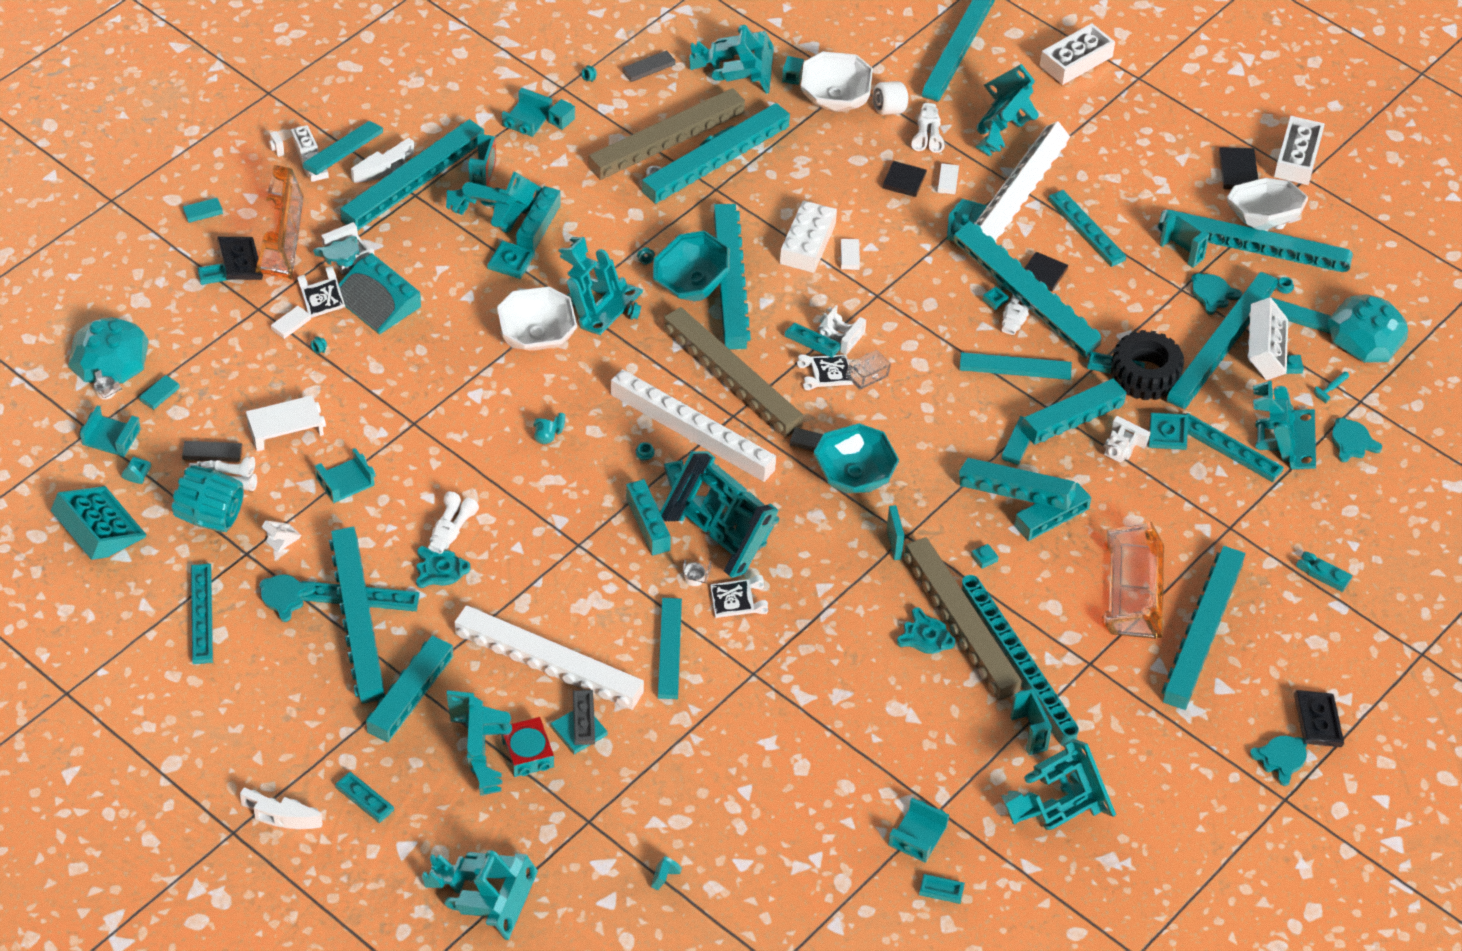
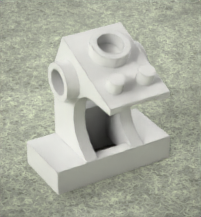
M837 305L833 309L829 307L827 311L830 313L827 314L825 312L819 320L821 324L817 330L821 335L841 343L840 352L847 355L865 333L866 319L859 317L855 323L847 324L837 314Z
M1117 416L1113 421L1111 436L1104 444V449H1106L1104 455L1120 463L1125 459L1128 460L1136 445L1145 449L1148 445L1150 432Z

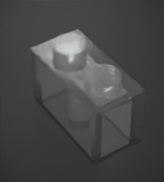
M875 350L861 358L852 360L848 364L846 377L861 390L888 377L891 362L878 350Z

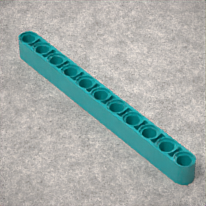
M995 0L971 1L925 83L922 97L937 102L940 101Z
M1167 209L1162 211L1158 223V229L1162 232L1164 219L1177 212L1209 233L1208 243L1338 272L1349 271L1353 258L1352 251L1346 248L1265 230H1256L1251 227Z
M1260 272L1172 387L1167 397L1168 403L1182 409L1188 407L1250 324L1249 313L1251 312V304L1269 298L1277 287L1278 278L1264 272Z
M966 575L962 579L961 590L1022 681L1021 687L1023 690L1034 689L1052 726L1051 732L1059 744L1064 747V743L1073 738L1077 739L1078 725L981 581L974 575Z

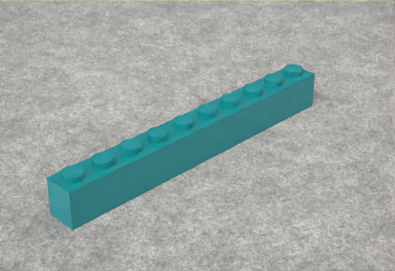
M778 103L769 106L642 179V193L655 204L665 200L675 192H679L682 188L720 168L737 156L746 153L763 141L772 138L782 130L787 129L790 122V113Z
M470 119L460 124L456 129L447 133L446 136L434 142L433 145L340 208L341 221L346 225L354 222L357 226V231L477 148V135L484 134V129Z
M714 204L715 238L729 246L730 249L729 273L719 283L724 345L728 349H747V341L751 340L750 330H747L749 328V317L745 315L748 314V303H744V301H747V290H743V287H746V278L742 276L745 272L744 263H741L743 261V250H740L742 248V237L738 236L741 235V224H737V222H740V211H736V204Z
M969 220L954 234V242L1085 359L1090 355L1091 351L1093 352L1101 345V334L1097 329H1092L1087 325V321L1081 316L1078 317L1071 306L1061 302L1060 297L1056 293L1052 294L1045 283L1035 279L1034 274L1030 270H1025L1019 260L1013 259L1008 255L1009 253L1004 247H999L993 237L983 233L982 228L978 224H973Z
M353 526L331 531L332 539L329 540L331 551L335 552V555H332L334 567L337 566L338 569L334 571L336 582H340V587H337L339 599H343V602L340 603L341 613L346 616V619H342L344 630H348L349 634L345 635L347 647H351V651L348 652L350 664L354 663V668H351L352 678L357 681V684L354 685L356 697L360 696L361 702L364 704L384 698L385 691L358 537Z
M1223 546L1221 553H1216L1214 559L1216 566H1211L1208 574L1210 581L1206 580L1202 591L1205 593L1204 595L1200 594L1197 602L1199 608L1198 610L1194 609L1191 617L1193 623L1188 624L1185 635L1188 636L1186 639L1182 638L1179 647L1182 651L1181 653H1176L1173 662L1176 666L1175 668H1170L1167 679H1170L1169 683H1164L1161 694H1164L1163 703L1183 710L1187 709L1243 566L1245 552Z

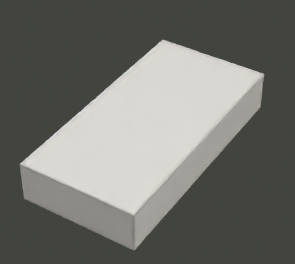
M941 164L938 193H956L959 165Z
M841 239V269L859 270V239Z
M296 306L273 323L271 330L285 339L311 320V315L301 307Z

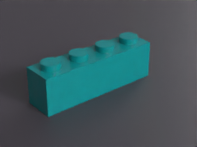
M547 186L542 188L516 233L517 245L536 250L561 206V190Z
M645 479L626 484V500L651 555L670 551V533Z
M1077 482L1075 483L1076 497L1068 510L1034 503L1031 507L1022 509L1016 514L1014 526L1027 541H1030L1089 510L1091 496Z

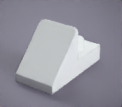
M265 520L262 525L268 536L266 542L277 552L301 537V534L287 523Z

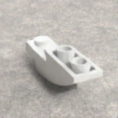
M308 125L291 129L302 166L303 162L319 153L318 146ZM304 169L311 182L329 178L327 169L318 175Z
M407 138L394 148L386 151L383 155L377 151L373 155L368 156L365 160L351 168L352 182L371 181L391 174L397 168L404 165L406 159L414 154V141Z
M243 788L240 793L242 806L254 810L255 820L291 829L321 828L323 825L321 812L316 808L302 805L295 799L291 800L284 797L282 802L279 803L274 798H267L258 791Z

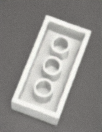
M1091 23L1044 49L1041 53L1040 67L1063 85L1113 57L1115 41Z
M1290 116L1274 177L1309 185L1323 134L1324 123Z
M803 200L782 245L780 264L815 273L836 225L837 209Z
M1269 297L1251 304V312L1249 313V353L1247 354L1249 362L1254 364L1258 373L1262 374L1266 380L1284 375L1287 371L1288 319L1272 298Z

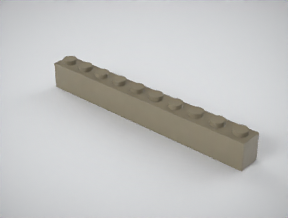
M731 88L590 154L589 169L600 180L610 177L642 160L744 113L745 99L734 88Z
M679 307L664 317V331L671 335L680 346H683L691 356L698 359L702 366L708 368L728 389L735 392L739 399L745 401L765 422L773 426L776 432L786 438L794 432L795 427L802 428L803 414L687 311Z
M925 537L906 544L905 562L910 564L915 577L921 581L924 591L928 592L931 596L933 605L940 610L942 619L947 621L952 634L956 635L959 639L961 648L966 650L971 663L976 665L980 677L987 682L991 694L995 695L998 701L1018 693L1021 688V679L928 538Z

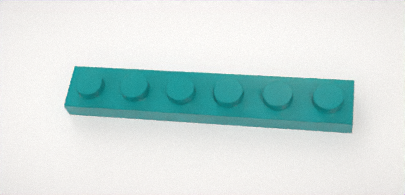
M1064 190L1049 195L1048 201L1111 267L1126 261L1124 252Z

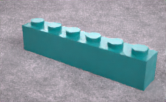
M1114 378L1024 417L1021 431L1034 445L1045 442L1053 436L1060 435L1071 428H1076L1080 424L1090 422L1098 416H1103L1114 409L1121 408L1125 403L1127 392Z
M967 458L959 470L960 486L1064 510L1069 509L1076 497L1075 481L972 458Z
M433 635L422 644L420 652L417 656L414 655L407 669L402 670L397 682L393 683L389 687L387 695L379 700L377 708L373 713L368 714L366 718L367 733L387 743L391 740L453 658L452 644Z

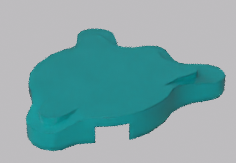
M350 236L344 241H334L330 246L317 247L313 250L314 255L323 257L325 262L330 265L331 261L337 262L340 266H351L356 259L355 255L360 254L357 237Z
M1200 273L1192 275V293L1205 306V312L1208 315H1213L1217 308L1228 307L1229 301L1227 299L1239 300L1242 296V291L1230 287L1224 279L1217 275Z
M1337 418L1335 420L1331 438L1339 450L1338 458L1341 462H1347L1351 457L1363 458L1365 450L1373 453L1381 452L1382 444L1372 439L1364 425L1345 418Z
M421 546L417 550V555L424 561L416 565V570L420 574L416 579V585L419 588H425L428 585L443 586L453 584L471 570L470 563L462 558L459 559L452 551H443L442 554H439L425 546Z
M285 574L265 578L259 583L264 604L269 609L278 612L282 622L290 621L292 612L304 605L301 599L302 596L313 594L316 591L314 583L299 582L294 577Z
M919 607L912 610L914 623L906 622L904 624L905 633L897 638V645L899 647H913L927 654L949 650L955 646V639L947 631L946 625L942 621L926 616Z
M1278 736L1270 740L1263 747L1252 748L1250 757L1262 762L1266 772L1277 771L1279 784L1287 786L1290 783L1291 775L1300 770L1306 761L1307 744H1304L1301 737Z

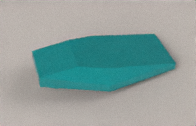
M962 198L949 213L947 240L954 242V234L969 220L975 224L987 205Z

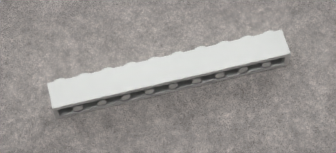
M1059 121L1044 128L975 222L982 228V232L987 236L993 237L995 242H997L998 236L1004 233L1006 225L1013 220L1014 214L1021 209L1022 203L1028 199L1029 193L1036 188L1037 182L1044 177L1045 171L1058 158V153L1066 147V142L1070 136Z
M622 369L611 380V395L759 480L765 482L775 471L776 455Z
M466 605L455 621V634L460 638L468 639L479 646L493 650L497 654H503L514 661L528 665L532 669H538L551 677L559 678L567 684H573L583 690H593V693L602 699L615 702L621 707L633 710L644 693V680Z

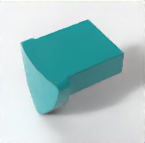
M133 457L128 466L123 470L121 477L127 481L142 484L151 468V462Z
M664 856L656 866L651 888L659 890L666 882L667 875L680 874L682 867L676 861Z

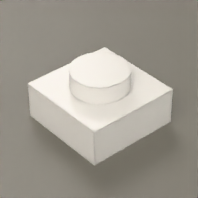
M277 131L270 133V141L268 143L271 151H275L277 157L284 155L283 141Z

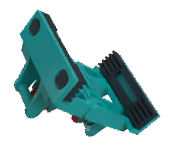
M691 451L660 514L665 522L683 521L685 516H687L704 532H709L708 534L711 538L732 554L724 572L731 578L743 575L749 568L757 551L767 545L766 540L775 524L780 520L776 516L779 510L771 503L765 505L750 491L747 492L744 486L714 463L716 457L710 452ZM703 481L711 487L707 496L696 495Z

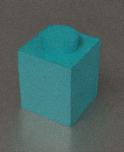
M787 56L783 67L782 82L799 85L803 73L804 59Z
M563 99L559 100L548 110L549 123L563 130L575 120V106Z

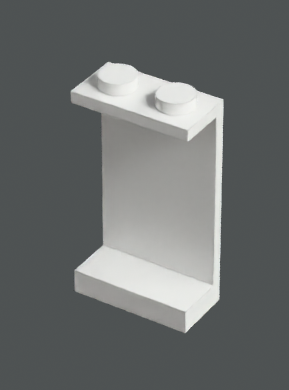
M312 395L246 411L247 424L257 451L264 450L263 440L313 427H317L320 436L324 435L323 427H326L324 416L319 415L321 413L319 403L314 401Z

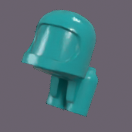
M558 413L554 422L541 418L535 419L533 424L535 427V440L540 444L551 443L555 438V433L557 435L562 433L566 415Z

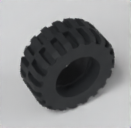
M1141 330L1137 333L1135 331L1130 333L1129 336L1126 335L1121 338L1116 344L1111 364L1112 379L1114 378L1127 392L1128 396L1133 395V398L1136 399L1144 398V400H1149L1153 398L1158 400L1161 396L1163 398L1168 396L1172 387L1181 377L1184 355L1179 345L1175 344L1173 339H1168L1163 333L1157 334L1156 331L1146 332V330ZM1132 360L1151 362L1160 368L1145 369L1136 365Z

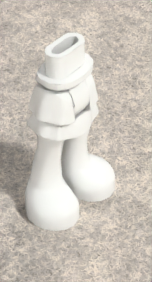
M924 103L917 118L919 131L912 139V148L916 151H923L927 147L928 142L927 130H931L929 148L932 152L939 153L944 149L945 145L943 138L939 134L941 119L935 104Z
M1013 294L1003 312V327L1001 329L1002 332L1015 335L1016 331L1020 330L1021 325L1027 320L1026 317L1029 315V308L1023 303L1022 305L1018 304L1020 300Z
M245 457L240 464H228L220 460L189 463V467L194 465L223 474L241 475L230 477L241 481L244 490L254 491L256 489L257 475L253 474L255 469L254 457Z
M449 491L445 494L443 502L446 510L433 528L428 546L429 550L442 554L444 549L449 548V545L460 533L459 530L464 522L477 513L479 505L474 499L465 498L461 504L460 496L455 492ZM460 509L455 521L453 523L450 522L455 513Z

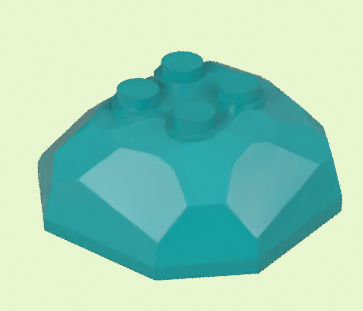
M706 231L679 234L654 258L653 280L679 299L694 302L701 301L708 297L729 273V246Z
M1364 294L1346 298L1327 321L1333 343L1364 363L1389 362L1408 338V326L1400 312L1389 301L1372 295Z
M114 317L98 319L87 323L74 335L68 366L84 382L96 383L95 373L101 370L102 378H110L115 383L123 384L144 370L149 341L142 329L134 323Z
M860 423L824 433L813 453L827 482L844 493H870L890 481L899 464V458L885 432Z

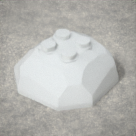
M823 51L804 61L801 90L813 104L826 110L840 112L856 109L866 103L870 96L873 68L858 55Z
M1262 178L1235 185L1227 196L1228 205L1243 223L1256 230L1265 231L1271 228L1283 229L1286 223L1300 216L1308 201V196L1291 181Z
M551 287L512 291L497 306L503 338L512 348L541 350L561 346L577 328L571 298Z

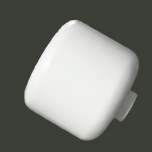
M889 81L876 84L873 90V105L877 113L881 115L901 114L906 110L908 92L902 82Z

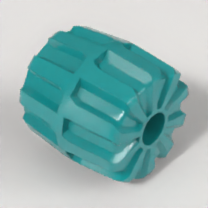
M194 465L187 467L184 470V476L178 480V489L174 490L173 515L198 527L218 532H227L237 519L244 497L243 483L215 470Z

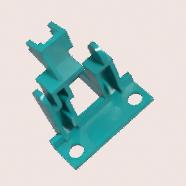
M740 25L738 27L739 35L719 38L716 42L711 43V49L706 48L700 41H697L696 45L691 43L692 54L689 55L691 70L705 67L707 63L711 62L715 69L712 71V78L714 80H726L728 82L751 77L752 82H760L766 94L770 93L774 45L766 31L752 33L746 25ZM734 55H739L740 60L724 62L723 68L719 69L720 61L732 59Z
M1022 64L983 85L995 101L976 127L979 134L984 135L988 133V136L982 139L975 147L988 156L992 155L991 151L993 153L999 152L1001 148L1005 147L1000 131L1008 127L1007 123L1012 120L1017 127H1022L1026 122L1036 120L1039 117L1037 110L1029 99L1034 92L1032 85L1035 83V80ZM1018 71L1024 74V78L1018 74ZM991 85L997 89V92L991 89ZM1020 109L1026 114L1025 116L1022 117L1021 113L1019 112Z
M513 171L506 190L472 182L465 183L462 189L447 190L446 208L450 209L453 206L452 210L454 213L460 210L459 214L463 215L469 203L476 204V201L480 200L484 206L494 208L491 219L492 226L500 227L503 232L509 233L520 213L527 214L530 211L542 188Z
M571 237L569 240L573 242L571 244L572 247L560 248L558 250L562 253L560 258L573 265V268L567 273L571 277L567 280L570 291L567 296L571 298L572 304L576 307L581 329L601 335L643 293V289L627 284L624 277L618 279L614 262L609 258L605 250L598 249L596 251L598 262L586 257L588 249L585 237ZM593 268L597 279H592L590 277L589 272ZM592 290L603 295L597 303H595ZM628 291H635L633 295L628 296L625 294ZM597 323L603 324L600 328H594L593 326Z
M1272 380L1253 385V394L1263 396L1253 400L1254 409L1270 412V418L1258 419L1255 422L1257 428L1255 447L1258 450L1280 451L1282 460L1290 462L1291 470L1316 469L1315 409L1294 410L1293 405H1291L1288 389L1285 386H1277L1273 390ZM1304 414H1308L1311 416V418L1307 421H1303L1300 419V417ZM1265 429H1274L1276 438L1265 439ZM1310 457L1312 461L1305 464L1301 462V459Z
M447 690L446 695L451 722L464 723L468 726V767L477 776L480 796L501 792L502 788L497 786L503 783L499 779L502 777V774L488 768L485 735L510 734L512 732L510 713L483 706V701L474 697V693Z
M1073 738L1063 744L1065 750L1033 766L1035 770L1024 777L1026 783H1032L1040 779L1041 782L1047 785L1059 779L1061 783L1060 789L1067 794L1059 800L1051 798L1042 803L1040 796L1032 792H1028L1023 796L1018 791H1008V795H1001L1014 825L1036 816L1038 821L1044 823L1046 830H1052L1090 809L1093 816L1101 812L1112 817L1116 816L1087 743ZM1075 770L1080 784L1069 782L1066 774Z
M488 850L486 853L467 852L465 858L459 856L456 864L452 865L441 855H438L436 858L432 854L430 856L432 864L429 875L427 872L422 874L425 888H443L444 884H449L455 893L460 894L465 880L474 881L479 892L462 890L459 898L448 897L444 904L449 909L458 910L463 915L487 916L486 924L496 926L503 938L509 940L538 873L537 868L528 855L515 853V856L498 855L492 850ZM527 868L530 869V876L528 879L526 877ZM486 878L505 879L499 893ZM505 919H507L508 927L506 931L504 930Z

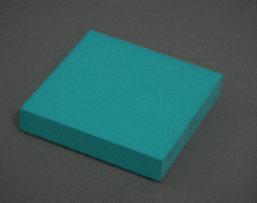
M501 241L487 264V269L521 279L535 256V250Z
M1150 413L1149 448L1187 450L1188 414Z
M893 505L889 506L886 531L894 560H901L904 531L897 506Z
M573 711L551 723L553 731L574 755L590 746L575 745ZM594 716L595 742L606 737L608 731Z

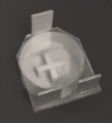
M101 370L95 373L94 388L99 398H112L116 392L122 389L119 386V382H116L112 377L102 376Z
M685 560L683 564L685 582L690 586H699L702 583H707L712 569L711 561L709 565L697 562L686 564Z

